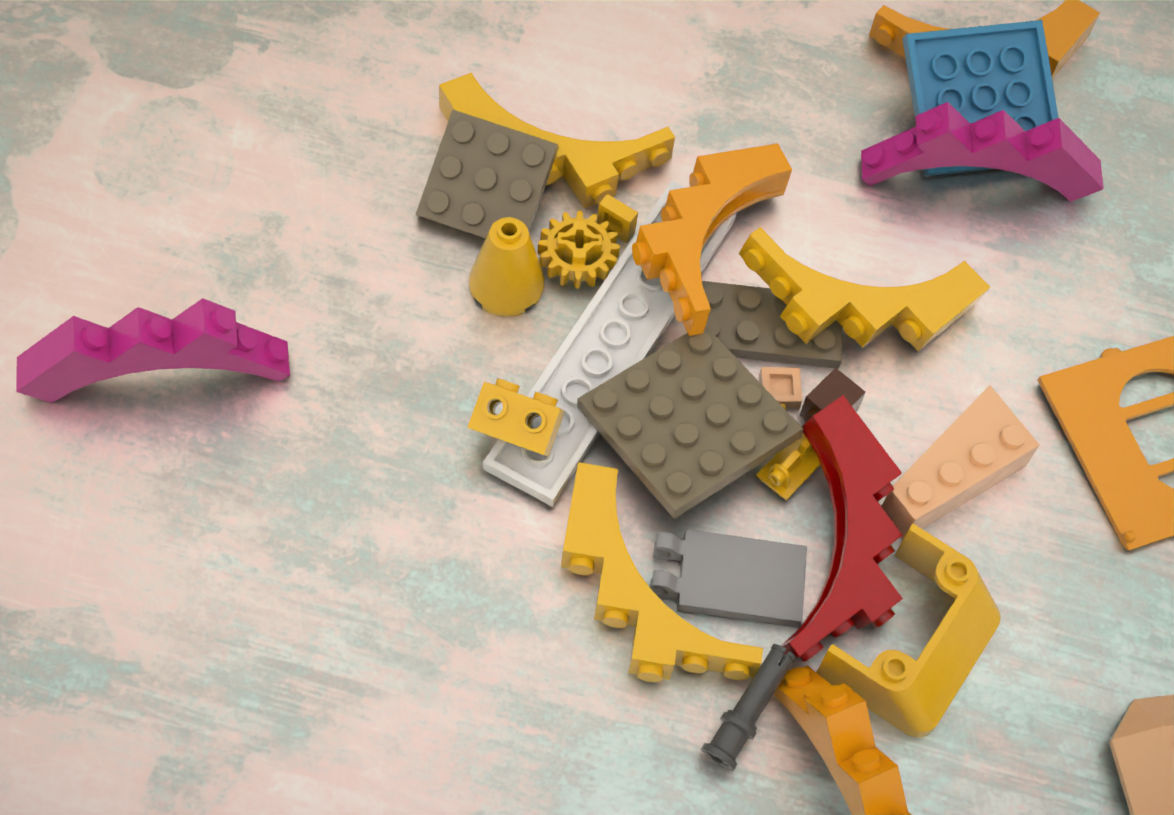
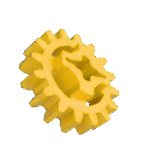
M582 211L577 212L576 218H571L567 212H564L562 214V222L553 218L550 219L549 229L542 228L537 251V254L540 255L541 267H548L547 276L549 278L556 275L561 276L560 285L562 286L568 280L574 281L575 289L580 288L581 281H587L590 287L595 286L596 277L605 281L609 270H612L617 263L620 245L616 244L617 232L608 233L610 223L608 221L601 224L596 223L597 214L594 213L589 219L583 218Z

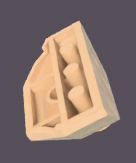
M1174 694L1134 699L1109 742L1130 815H1174Z

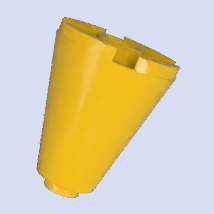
M505 217L492 224L469 274L470 294L473 299L476 298L482 304V308L488 313L503 317L518 316L525 313L526 308L534 303L536 305L540 301L545 280L527 226L516 218Z

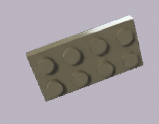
M702 281L711 308L706 326L736 358L839 369L842 362V326L837 321L805 344L798 335L789 330L786 322L780 317L787 305L777 298L770 288Z

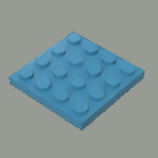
M1042 20L909 33L902 38L915 116L948 102L970 124L1001 110H1004L1025 131L1059 118ZM953 166L923 169L924 177L994 168Z

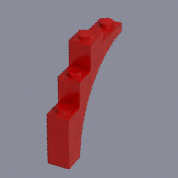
M844 395L812 416L801 426L804 435L817 454L828 482L834 512V547L827 579L815 606L802 625L781 645L786 648L783 654L787 655L788 652H791L796 658L800 657L803 662L809 660L824 648L820 641L830 633L834 638H837L853 625L859 630L870 623L875 629L895 615L891 608L903 599L878 566V563L895 552L891 544L903 536L878 503L879 500L894 490L890 482L900 476L902 472Z

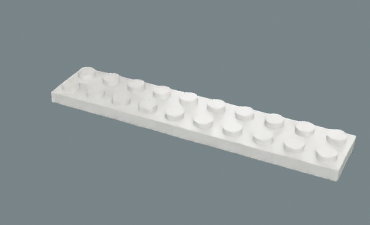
M671 181L642 225L662 222L661 210L666 205L669 190L686 187ZM737 213L722 223L705 243L700 257L701 273L733 225ZM638 232L527 396L533 398L536 391L558 399L556 407L565 411L549 457L498 439L483 461V470L552 507L576 471L578 462L581 463L599 435L596 428L577 408V399L648 357L675 316L674 303L669 293L662 289L660 278L647 280L641 266L636 265L634 262L632 245L637 240ZM541 416L534 419V429L541 425Z

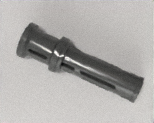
M778 644L772 645L770 652L733 711L728 710L722 714L720 719L723 723L711 742L704 743L701 751L707 757L728 770L734 771L737 763L735 759L747 740H753L757 734L756 721L789 668L797 659L791 652H788L787 655L783 654L786 648Z

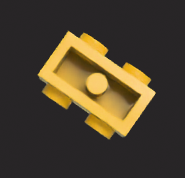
M497 378L495 385L484 381L467 428L549 457L565 413L564 410L556 407L558 399L536 391L533 398L518 393L519 385ZM502 403L503 410L496 415L495 409ZM541 416V425L534 429V419Z

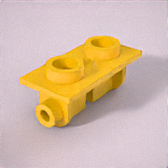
M802 433V438L775 454L756 474V477L787 501L821 464L814 449L804 433Z

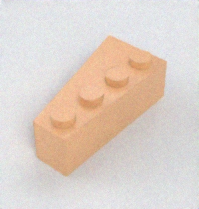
M989 385L893 485L894 490L886 496L881 507L903 535L901 537L904 539L912 524L923 529L1026 467L1040 444L991 385Z

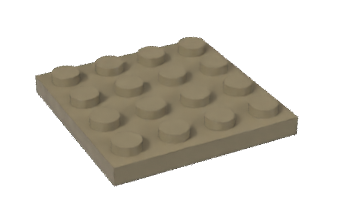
M705 326L703 334L688 336V333L684 334L577 399V408L674 519L802 438L803 428L707 326Z

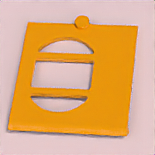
M1174 336L1125 351H1121L1119 348H1108L1101 353L1098 359L1042 375L1037 379L1121 544L1128 551L1174 536V488L1158 479V477L1174 473V458L1149 465L1126 423L1127 420L1174 406V392L1124 408L1119 406L1123 387L1134 377L1149 372H1163L1174 375Z

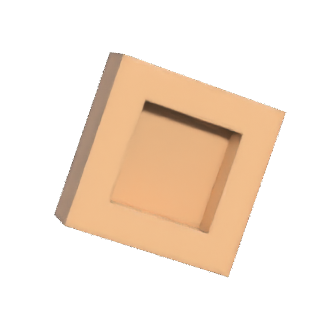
M761 367L759 382L781 405L785 404L786 409H800L802 404L800 368Z

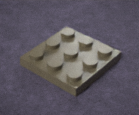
M452 110L415 215L484 240L492 224L505 217H512L522 221L530 232L559 146L556 143Z

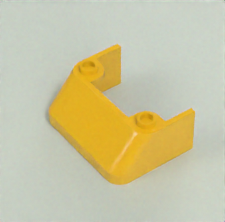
M912 524L894 556L936 582L940 589L955 598V601L917 660H914L901 651L886 650L875 658L869 668L832 644L816 672L833 686L845 683L866 701L867 709L905 734L912 737H924L934 730L998 628L1001 615L974 563L917 525Z

